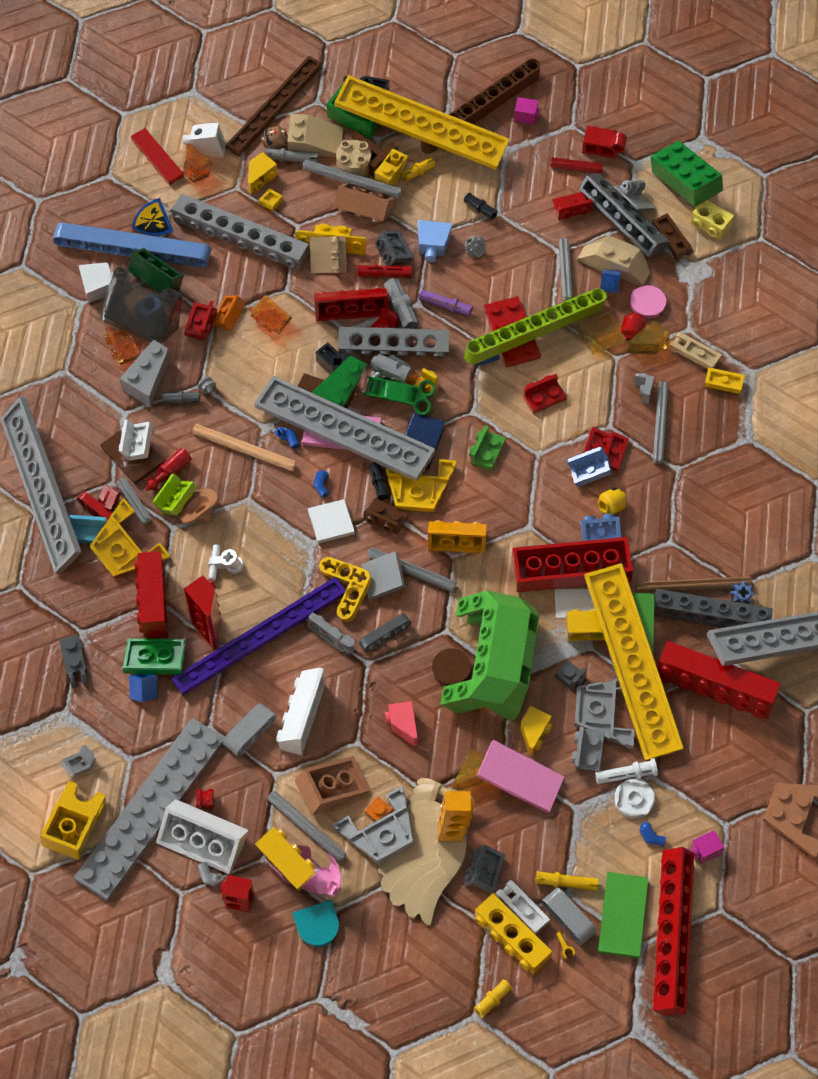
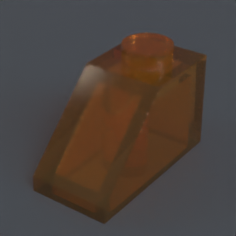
M187 143L183 156L182 173L193 183L209 177L212 162L190 143Z

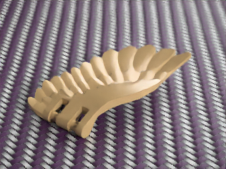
M420 778L417 781L418 786L413 789L414 794L410 797V804L407 807L414 845L379 864L378 873L383 875L381 890L385 893H390L392 905L400 907L405 903V912L409 918L415 919L417 914H420L425 925L431 926L438 899L463 866L467 846L466 834H464L462 842L438 841L437 821L442 804L436 802L439 794L444 796L445 791L458 790L451 787L445 788L441 783L432 779Z

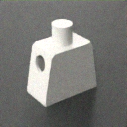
M219 123L194 125L191 135H183V145L193 146L195 154L224 158L225 145L227 143Z
M108 263L79 265L88 303L115 293L114 282L123 280L121 270L110 272Z

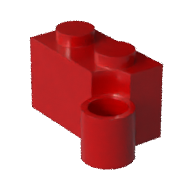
M587 125L582 153L616 159L617 154L625 150L627 136L613 129Z

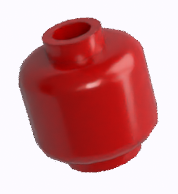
M629 313V315L623 318L620 332L625 336L626 340L634 342L636 339L643 337L646 321L640 314Z

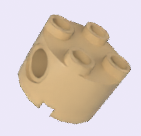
M343 140L336 151L337 169L359 176L368 175L369 163L371 162V151L368 143L358 140Z

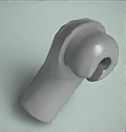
M207 862L197 865L203 883L213 887L221 886L222 881H224L223 875L210 872Z

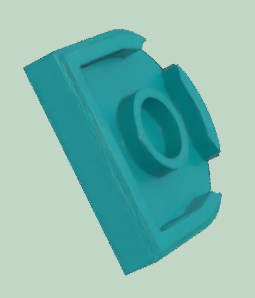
M332 900L292 912L298 934L302 941L314 947H324L332 943L337 936L339 921Z

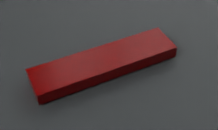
M146 128L131 135V140L169 185L184 177V173Z

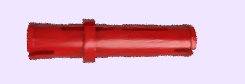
M358 265V276L412 278V266Z

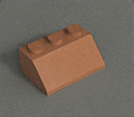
M344 183L338 186L333 207L339 208L338 211L349 213L350 211L355 213L357 217L365 218L366 216L372 218L373 222L382 223V221L388 220L397 198Z

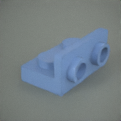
M614 514L602 515V519H595V516H584V520L579 521L582 541L620 538L619 517H614Z

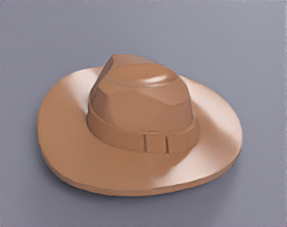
M209 488L194 491L193 496L188 499L183 506V510L178 514L179 519L185 524L194 521L197 523L208 522L214 512L213 507L219 499L217 493Z

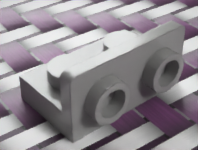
M580 727L579 732H575L574 743L578 745L577 752L573 751L572 763H575L576 769L600 771L605 731Z

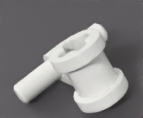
M214 545L212 556L209 558L208 567H210L208 580H216L217 569L227 568L232 574L239 573L243 569V561L231 549L224 551L219 556L221 547Z

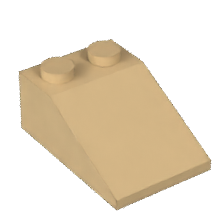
M290 114L287 141L288 151L318 153V156L336 157V151L343 138V127L310 115Z

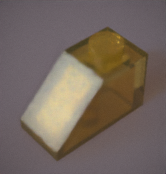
M654 320L628 342L627 351L632 354H656L660 350L667 348L670 333Z
M470 749L453 782V789L459 791L484 783V780L476 777L485 754Z

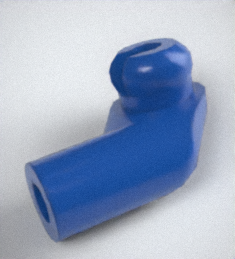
M278 427L275 430V435L282 440L288 441L291 449H297L300 446L293 430L285 427Z
M322 470L316 473L313 486L320 497L325 498L329 495V491L324 486L325 481L329 478V474L327 471Z
M643 822L639 830L644 841L648 844L664 847L666 837L656 835L652 825L649 822Z

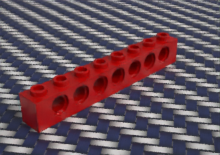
M684 847L662 850L653 1011L665 1017L686 1014L695 853Z

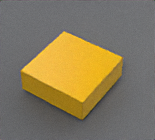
M269 188L259 199V204L274 211L284 198Z

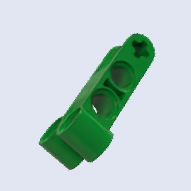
M367 376L368 382L363 395L413 405L415 411L423 416H430L433 413L434 406L429 400L437 395L438 387L432 381L423 380L419 386ZM427 385H431L432 391L425 394L424 388ZM423 403L428 404V409L425 412L420 410V406Z

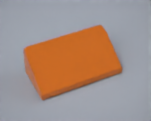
M239 295L224 297L217 310L216 318L211 322L212 326L232 331L245 306V302Z

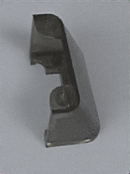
M119 266L112 274L102 306V321L146 341L152 342L155 340L160 344L165 343L179 328L183 294L174 289H166L158 294L130 282V271Z

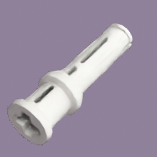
M654 758L641 763L636 761L631 766L595 772L597 785L633 777L641 779V777L649 775L658 776Z

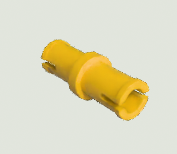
M429 157L420 163L413 164V167L401 172L402 179H404V182H408L417 176L421 177L424 175V172L436 167L435 161L432 157Z
M503 979L492 991H488L486 997L474 1007L475 1013L479 1017L484 1018L494 1006H498L501 1003L500 1000L512 990V986Z

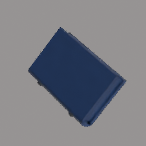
M413 413L408 422L405 435L435 448L436 453L445 429V421ZM434 456L432 457V459L430 460L429 464L425 469L430 470Z

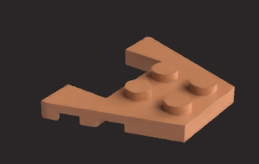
M776 783L763 822L783 837L786 836L796 847L803 849L809 854V857L815 860L818 854V839L803 834L802 830L813 799L818 800V785Z

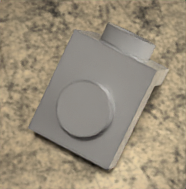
M83 745L79 753L62 759L61 766L73 779L91 771L96 758L93 752L86 745Z

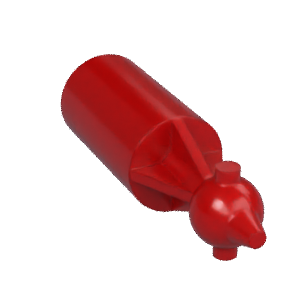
M184 448L178 449L159 467L155 479H150V477L147 479L148 482L145 490L158 491V483L167 481L172 474L180 472L192 461L191 455Z

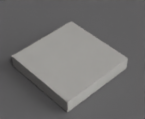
M396 551L361 564L362 568L367 570L372 577L371 585L367 591L368 599L374 600L405 588L399 554Z

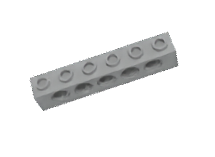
M339 327L338 349L342 350L343 354H353V351H361L360 354H372V351H379L381 355H390V352H397V355L407 356L408 352H414L416 356H427V353H434V356L445 357V353L449 354V330ZM355 336L362 338V343L359 346L352 344V339ZM373 337L381 339V343L378 346L371 345L370 341ZM390 338H398L399 344L396 347L390 346ZM415 338L418 341L417 345L409 347L407 345L408 339ZM427 339H434L436 345L433 348H428L425 345Z

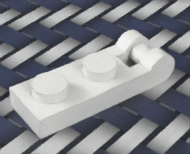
M509 880L505 884L506 887L502 890L499 889L495 895L536 935L550 922V919L512 880ZM510 893L515 894V896L512 899L508 897Z

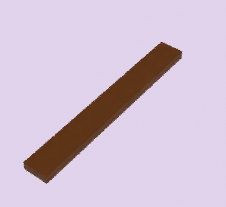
M308 56L229 140L225 148L240 157L320 71L323 64Z

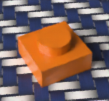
M379 797L365 810V814L374 822L393 812V808Z

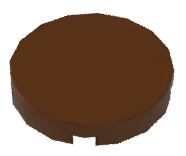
M449 648L442 650L435 656L432 662L433 676L442 685H452L467 681L471 672L469 657L458 649Z

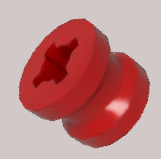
M202 789L196 790V808H214V789H208L207 791Z

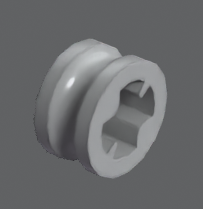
M210 376L201 379L197 386L206 395L216 388V383L212 381Z

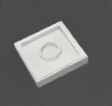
M344 499L308 508V514L318 544L355 534Z

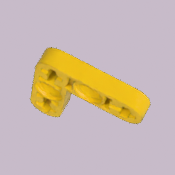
M325 557L319 563L322 573L327 577H336L337 580L349 584L337 608V615L341 621L351 622L356 617L371 585L372 577L363 568L332 557ZM331 563L332 567L336 569V572L332 568H328L326 570L325 566H329ZM343 569H350V574L348 576H341V571ZM355 574L361 578L365 576L366 580H362L360 582V580L357 577H355ZM352 592H359V597L356 600L350 599ZM349 610L350 614L344 616L343 611L347 612Z

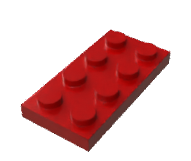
M519 296L484 305V311L492 332L526 318ZM534 339L501 353V357L507 368L541 359V354Z

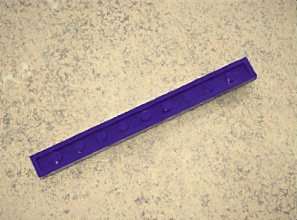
M334 577L183 670L182 674L175 675L171 678L172 682L182 696L308 619L312 612L316 614L342 598L346 590L337 578Z

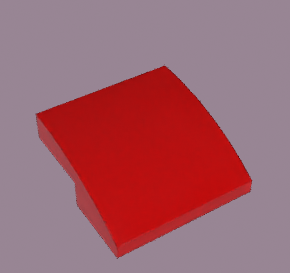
M592 427L582 454L594 448L602 447L608 456L611 470L618 471L629 438L613 431L608 434Z

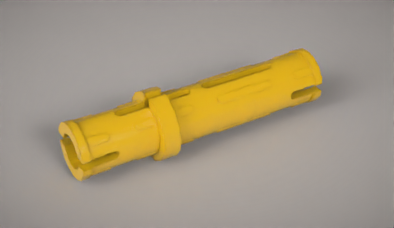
M537 871L535 884L552 885L554 888L560 886L597 891L599 879L564 875L557 871L555 873Z

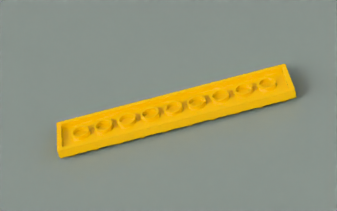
M350 75L347 76L334 102V106L494 170H497L510 140Z
M622 563L584 574L644 760L648 761L651 758L655 759L683 750L684 748Z

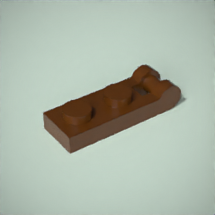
M668 213L652 220V225L670 241L667 246L676 261L682 259L684 255L693 254L692 246Z

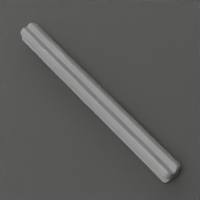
M307 159L303 163V169L395 198H400L402 194V189Z

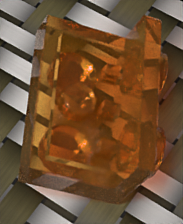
M264 295L254 308L251 306L248 308L252 312L250 316L257 322L261 320L264 323L263 327L270 333L274 331L280 334L292 319L286 311L267 295Z
M127 326L114 331H110L109 327L105 328V342L107 346L111 345L112 357L114 360L117 359L120 365L136 360L140 356Z

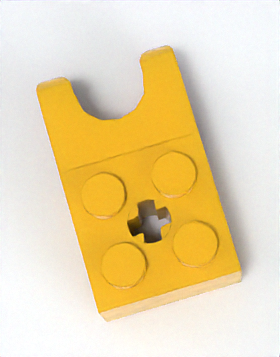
M68 781L40 835V841L43 847L79 860L105 806L106 794L96 792L91 800L86 802L79 801L76 798L78 793L77 783Z

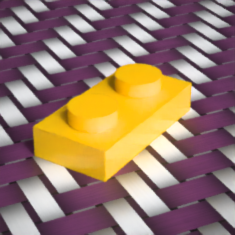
M708 367L704 387L741 394L745 375Z

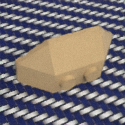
M609 235L585 245L577 258L578 262L601 271L603 269L621 271L620 279L640 287L644 286L650 275L644 254L637 246Z

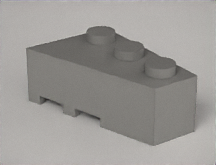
M153 340L120 377L122 390L150 408L153 405L154 397L159 390L160 382L170 362L168 348Z

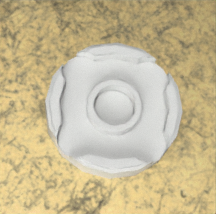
M625 780L616 789L614 795L615 806L626 817L631 819L642 818L653 808L655 802L654 791L643 780Z

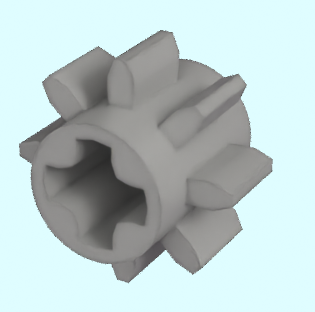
M480 235L477 238L474 236L468 238L465 242L466 254L471 258L474 255L477 258L481 257L487 249L485 247V240Z

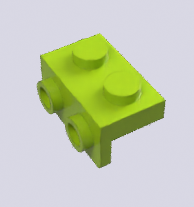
M172 474L154 498L153 504L162 514L177 516L183 510V506L188 499L193 496L197 485L194 482L181 481L176 474Z

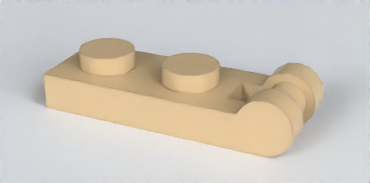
M678 332L674 337L675 340L671 341L668 345L670 351L677 352L706 369L708 367L715 368L722 357V354L681 332Z

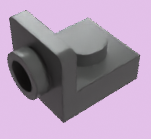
M567 661L557 671L555 678L574 691L578 686H582L586 682L587 670L585 668L580 670Z

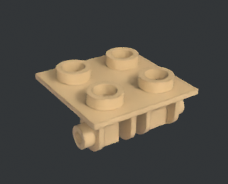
M346 236L310 237L311 273L347 272Z

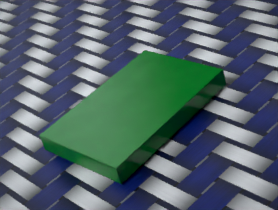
M128 638L122 668L123 674H182L187 645L186 639Z

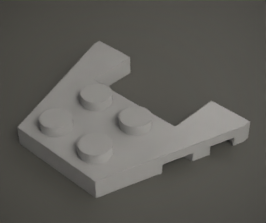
M618 678L609 682L602 683L601 681L578 686L574 726L605 731V739L633 749L635 729L614 727L616 692L622 693Z
M402 786L386 794L388 801L395 811L360 831L356 829L349 815L333 824L335 831L378 865L414 845L405 792Z

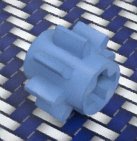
M744 581L741 582L740 586L734 584L733 588L735 591L729 593V595H733L734 599L732 601L744 603L745 601L749 604L751 602L749 597L755 595L750 590L752 585L746 586ZM740 590H742L743 594H746L743 598L741 594H738Z

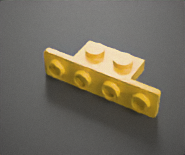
M328 224L316 225L314 232L296 230L295 239L309 244V249L310 237L346 236V253L366 254L367 238L351 236L352 228H347L346 226L334 227Z

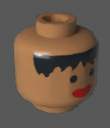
M280 126L265 129L264 136L261 137L263 146L277 150L284 148L288 141L285 128L282 129Z

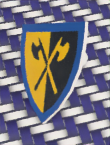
M161 198L145 204L136 214L132 224L133 229L147 235L159 236L174 231Z

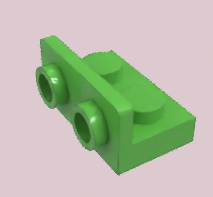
M485 425L482 431L479 430L476 437L477 443L475 446L472 445L469 456H471V464L492 471L506 442V438L489 432V426Z

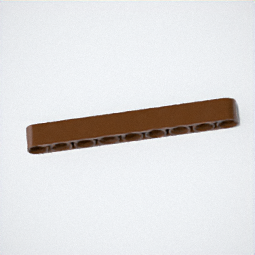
M537 59L525 61L448 115L475 124L537 81L540 77V62ZM420 140L421 151L426 154L433 153L439 149L437 146Z

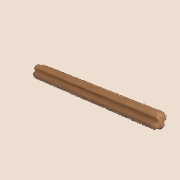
M750 576L638 582L637 590L638 593H656V589L674 592L734 589V584L740 586L741 582L744 581L745 585L749 586L753 585V581Z

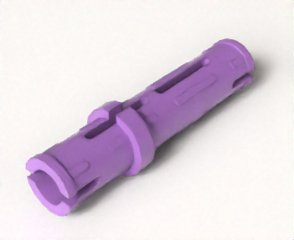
M424 289L419 294L420 301L422 300L448 309L452 313L457 312L468 317L472 314L473 306L459 302L456 298L450 299L425 291ZM431 297L443 301V303L431 299ZM449 303L461 307V309L449 305Z

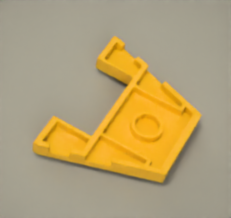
M439 459L438 476L421 475L418 481L385 467L395 507L400 510L434 512L456 468V460Z
M125 498L120 501L118 507L111 514L109 520L89 547L113 578L134 571V561L138 560V553H142L120 525V523L135 513ZM160 542L148 551H161L163 560L169 559L171 556Z

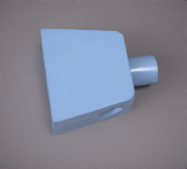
M418 220L419 253L426 255V261L435 262L436 256L445 255L452 234V223Z

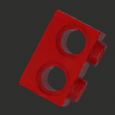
M227 875L226 881H222L220 888L225 908L249 913L255 894L252 880Z

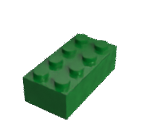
M679 140L650 156L652 173L694 207L723 191L722 174Z

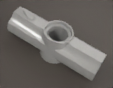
M389 279L384 283V288H387L391 310L397 314L403 329H414L418 325V321L412 310L411 300L408 294L404 293L398 279Z

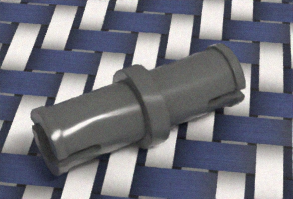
M181 390L177 393L163 392L162 402L163 405L200 403V391L183 392Z

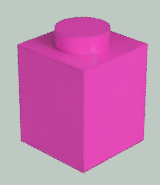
M518 97L514 122L535 125V120L540 117L541 108H538V100Z
M715 830L694 839L690 851L695 853L694 859H698L700 864H703L722 855L724 845Z

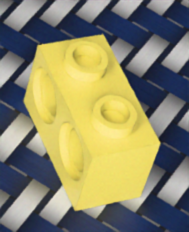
M706 200L699 204L692 212L691 224L707 232L710 236L721 240L731 228L734 215Z

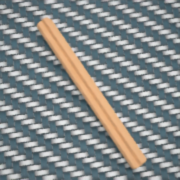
M195 424L193 427L194 435L293 471L296 467L295 460L199 424Z

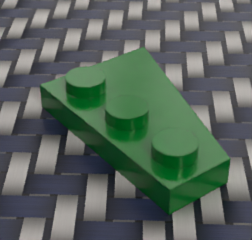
M350 355L311 393L345 408L368 365Z

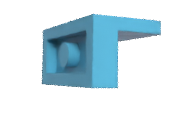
M69 515L77 541L81 544H91L107 522L106 517Z

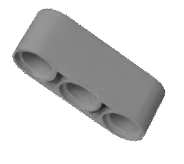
M263 703L257 704L225 736L222 744L237 757L242 755L273 724L277 715Z
M557 887L541 900L544 908L577 944L582 945L597 932L593 923L560 888Z

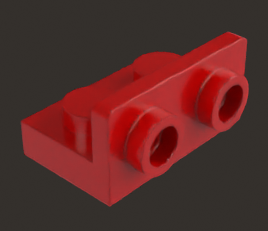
M583 192L554 198L552 199V205L558 220L592 212L593 201Z
M557 374L545 376L542 380L535 383L531 382L523 389V398L533 414L566 400V395L558 383Z

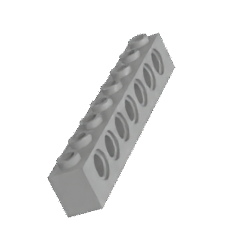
M184 194L180 195L172 208L173 220L177 223L185 224L194 230H200L209 236H215L227 243L250 250L259 256L262 255L270 258L274 262L285 264L289 268L300 270L309 256V244Z

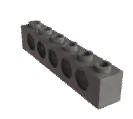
M600 173L588 174L579 189L589 199H592L593 203L648 257L661 255L670 241L638 210L632 208L630 202L622 198L618 191Z
M656 589L654 617L719 628L772 620L773 608Z

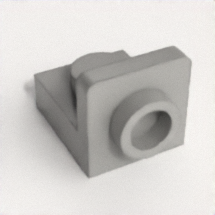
M636 373L634 385L640 387L641 403L649 405L654 376L646 373Z

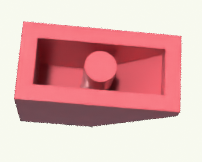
M412 701L388 704V712H385L386 724H390L391 731L413 746H418Z

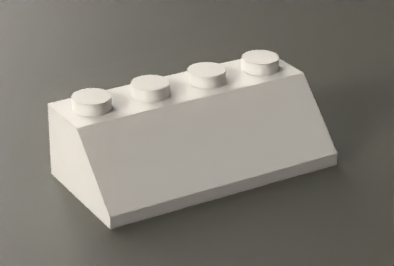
M323 668L302 671L300 678H296L294 683V689L296 690L294 695H290L288 701L290 708L288 713H284L282 720L284 726L282 730L278 731L276 742L279 743V750L303 755L325 688Z
M175 799L165 809L156 843L199 862H207L209 866L230 874L244 847L248 830Z

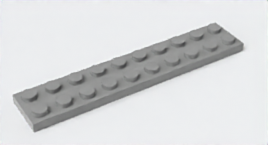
M275 376L271 378L254 403L255 408L415 481H418L435 454V448Z
M19 397L0 419L54 573L61 574L80 555L81 549L26 397Z
M192 718L76 873L74 880L106 901H109L158 834L166 807L175 799L182 801L223 745L222 742L225 737Z

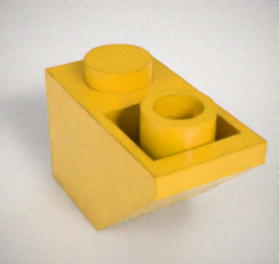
M392 149L375 171V180L395 186L401 177V172H403L408 156Z
M263 152L249 162L248 186L251 195L278 175L277 164Z
M531 705L521 721L520 730L528 754L533 756L535 751L541 749L544 742L542 738L545 734L548 735L553 724H551V715Z

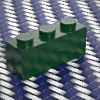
M145 248L132 252L127 271L132 273L134 277L139 278L147 286L155 289L166 298L179 293L184 277L183 274Z

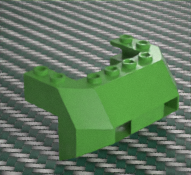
M484 591L460 598L456 616L459 618L468 615L467 623L472 626L481 623L473 676L471 680L443 687L440 705L456 714L486 707L513 722L520 713L529 686L539 614L534 606L521 598L501 593Z

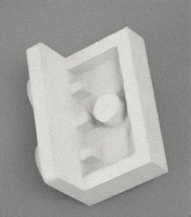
M129 419L124 420L119 452L128 461L148 458L153 424L151 422L133 424Z

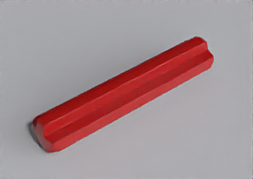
M552 157L550 164L552 168L600 174L603 167L601 163Z

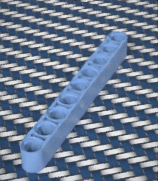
M58 223L53 237V242L58 246L131 257L132 252L145 248L164 262L202 268L208 266L212 251L210 246L203 243L69 223Z

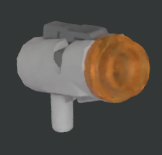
M379 354L373 357L370 364L372 370L375 371L371 377H388L390 381L414 385L419 377V373L412 369L411 365L395 355L386 357Z

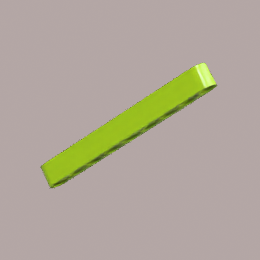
M598 288L471 340L466 346L464 359L469 364H477L596 314L604 307L607 298L606 292Z

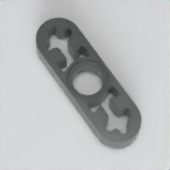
M405 613L400 614L364 636L360 640L359 645L364 652H369L407 629L411 625V620Z

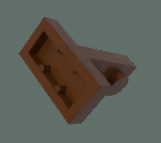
M358 132L352 136V140L368 143L371 151L369 175L375 178V171L391 150L395 149L398 151V146L394 143H391L382 151L378 145L371 143L366 136H362Z

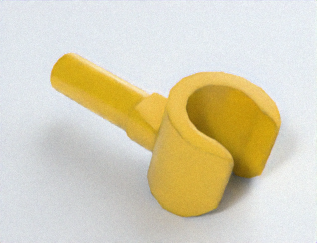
M561 932L556 933L563 949L561 953L562 958L567 960L566 950L571 951L574 957V948L567 945Z

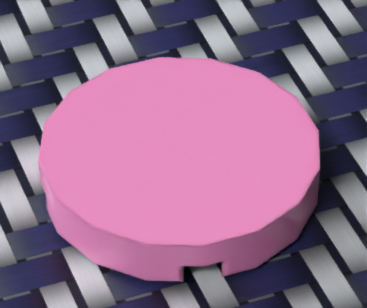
M641 286L631 294L630 307L634 313L642 315L644 319L657 318L665 310L666 297L660 289L654 286Z

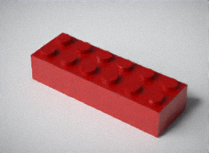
M628 537L512 548V565L516 593L587 586L584 574L620 563L623 565L628 582L632 581L633 566Z
M668 640L657 668L661 681L676 684L684 690H692L702 697L713 698L720 704L734 706L739 711H747L757 718L768 719L781 684L734 665L722 666L720 660Z

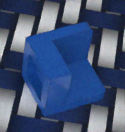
M130 675V699L140 702L157 699V675Z

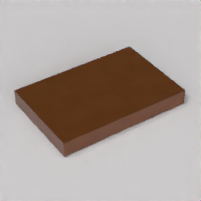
M121 429L100 445L136 485L157 470L165 460L150 445L148 458L128 461L119 452L122 436Z

